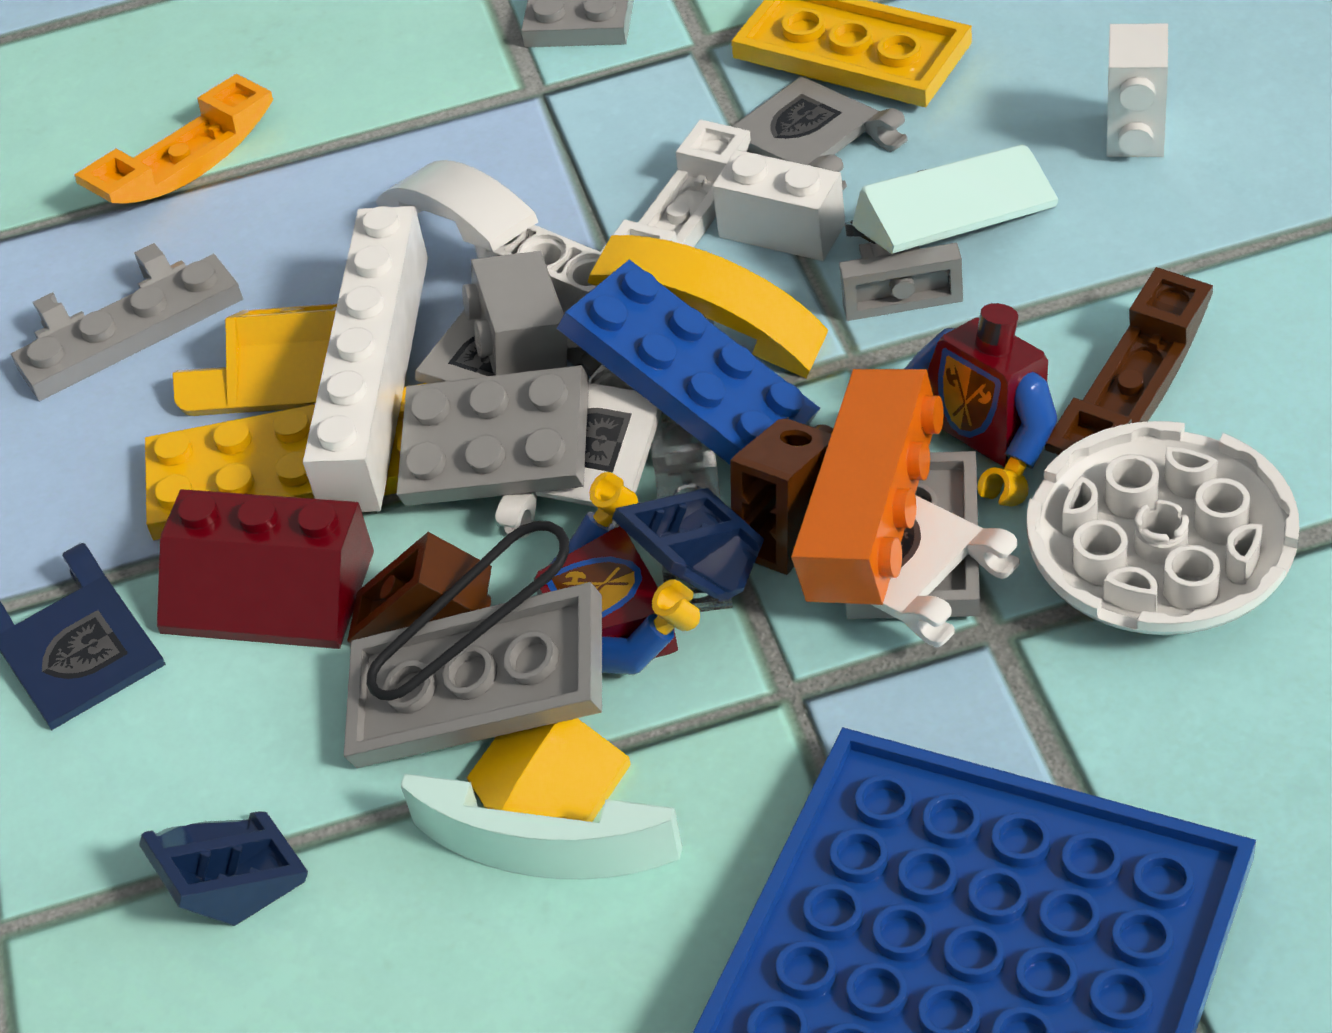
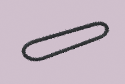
M534 521L521 525L505 536L375 658L367 672L366 685L370 693L380 700H394L407 695L553 579L564 566L569 554V538L563 528L550 521ZM535 531H549L556 535L559 540L558 555L553 564L542 575L408 682L393 690H382L378 687L376 683L377 674L383 664L512 543L525 534Z

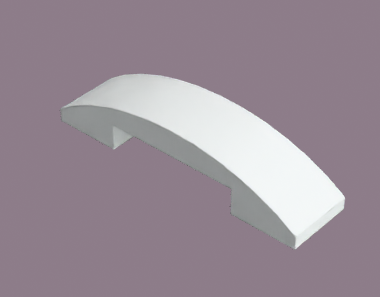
M700 119L676 151L678 170L639 222L624 219L613 235L652 237L694 247L716 217L712 185L735 150L747 152L751 141L750 131Z
M448 160L434 161L427 164L383 192L376 200L378 207L415 206L417 214L424 210L456 222L463 241L493 252L538 223L535 212L497 180L471 166Z

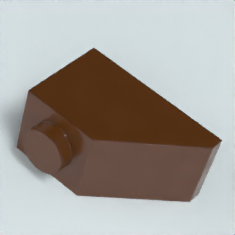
M427 532L357 591L347 642L351 643L352 640L409 627L478 563L480 559ZM489 565L430 621L490 607L491 596L488 594L492 566Z

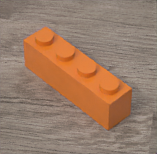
M853 369L791 556L806 602L883 605L890 578H897L899 576L902 566V537L905 528H912L915 522V493L919 480L925 481L929 474V446L932 435L939 434L943 426V402L940 396H933L927 369Z

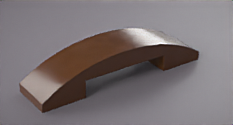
M1156 267L1129 309L1130 325L1084 399L1080 400L1073 397L1046 442L1045 450L1059 455L1074 443L1102 430L1130 423L1148 422L1168 391L1189 351L1212 297L1213 285Z

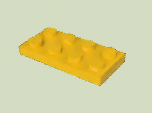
M764 0L731 40L733 58L926 108L972 44V26L868 0Z

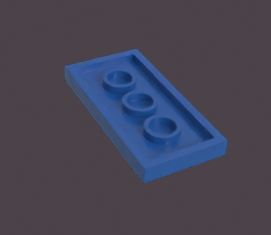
M630 259L564 313L557 327L560 332L729 465L730 460L735 454L778 419H790L809 426L820 410V407L804 396L796 386L781 378L754 357L747 348L736 343L709 322L702 313L690 307L659 283L652 274L641 269Z

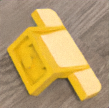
M337 303L242 310L226 317V367L177 370L173 372V389L176 405L189 416L287 410L314 405L316 403Z

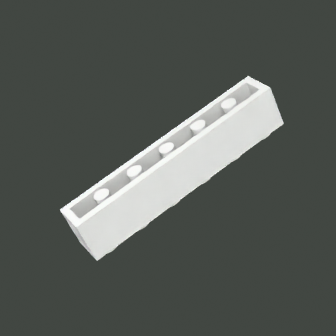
M379 206L358 209L303 458V465L315 499L359 502L362 512L381 511L428 262V255L415 206Z

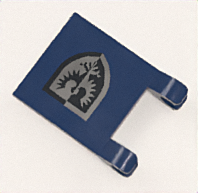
M80 543L62 554L70 568L73 580L80 589L14 625L0 601V653L51 731L166 665L163 657L104 575L85 543Z

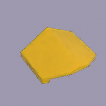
M576 718L496 736L466 778L468 782H471L473 791L484 808L592 822L631 763L629 756Z

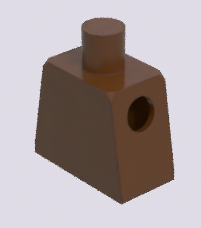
M778 419L730 460L731 509L764 538L755 561L756 564L788 575L794 568L791 556L833 431L832 427L827 425L811 427L790 419Z

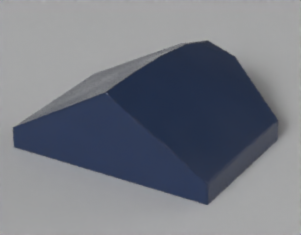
M708 488L618 507L612 517L622 529L666 570L715 599L728 600L743 592L764 542V538Z
M263 811L250 813L247 820L205 821L186 826L166 828L156 834L153 830L146 831L141 834L139 843L140 848L179 908L236 926L303 884L308 874V870L267 812Z

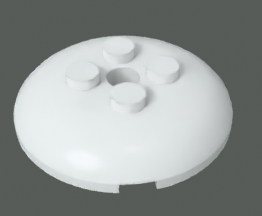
M1136 422L1102 430L1071 445L1061 452L1044 470V480L1035 492L1033 499H1029L1027 508V537L1032 557L1045 580L1062 599L1083 614L1101 623L1132 632L1156 635L1188 634L1225 625L1246 615L1262 604L1281 584L1295 558L1300 529L1299 513L1290 487L1275 466L1251 446L1232 436L1223 433L1220 440H1216L1207 436L1184 432L1185 423Z

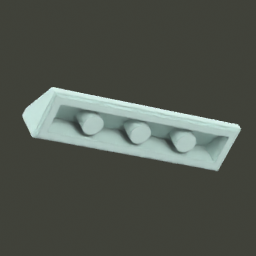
M1018 145L866 185L859 193L852 225L893 254L1056 207L1058 197L1030 149L1025 145Z

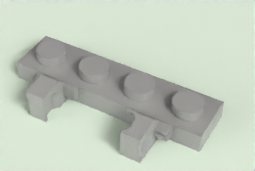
M153 243L134 252L143 277L148 278L138 283L139 289L86 316L81 311L70 317L63 304L57 302L52 292L33 302L44 327L34 332L37 339L10 354L18 371L38 401H41L243 300L238 283L215 254L187 266L182 260L170 265L163 252Z

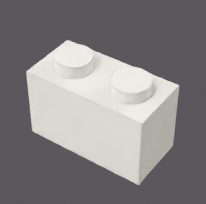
M1168 23L1110 24L1106 157H1164L1168 78Z
M735 150L712 185L720 238L824 261L845 226L841 172Z

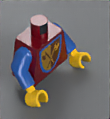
M991 303L981 308L980 318L976 317L957 328L942 330L913 357L904 369H927L933 396H940L943 402L944 418L942 430L1004 467V469L989 468L982 473L977 485L978 494L983 498L994 499L999 495L1004 484V491L1000 495L998 503L999 505L1013 507L1023 503L1028 496V482L1022 474L1026 467L1033 469L1056 425L1057 413L1047 383L1048 359L1045 353L1015 336L1019 315L1014 308L1005 304Z
M604 472L595 478L589 491L590 500L598 507L597 511L586 514L569 541V554L564 566L553 579L537 591V595L591 582L602 595V673L635 675L640 673L654 658L678 651L674 628L681 631L694 629L699 624L700 612L696 606L689 602L694 596L693 591L678 580H668L658 587L627 532L620 526L614 527L612 517L616 508L637 504L638 498L633 491L624 486L623 479L611 472ZM556 557L547 567L537 572L536 576L534 577V580L537 579L540 575H542L553 564Z

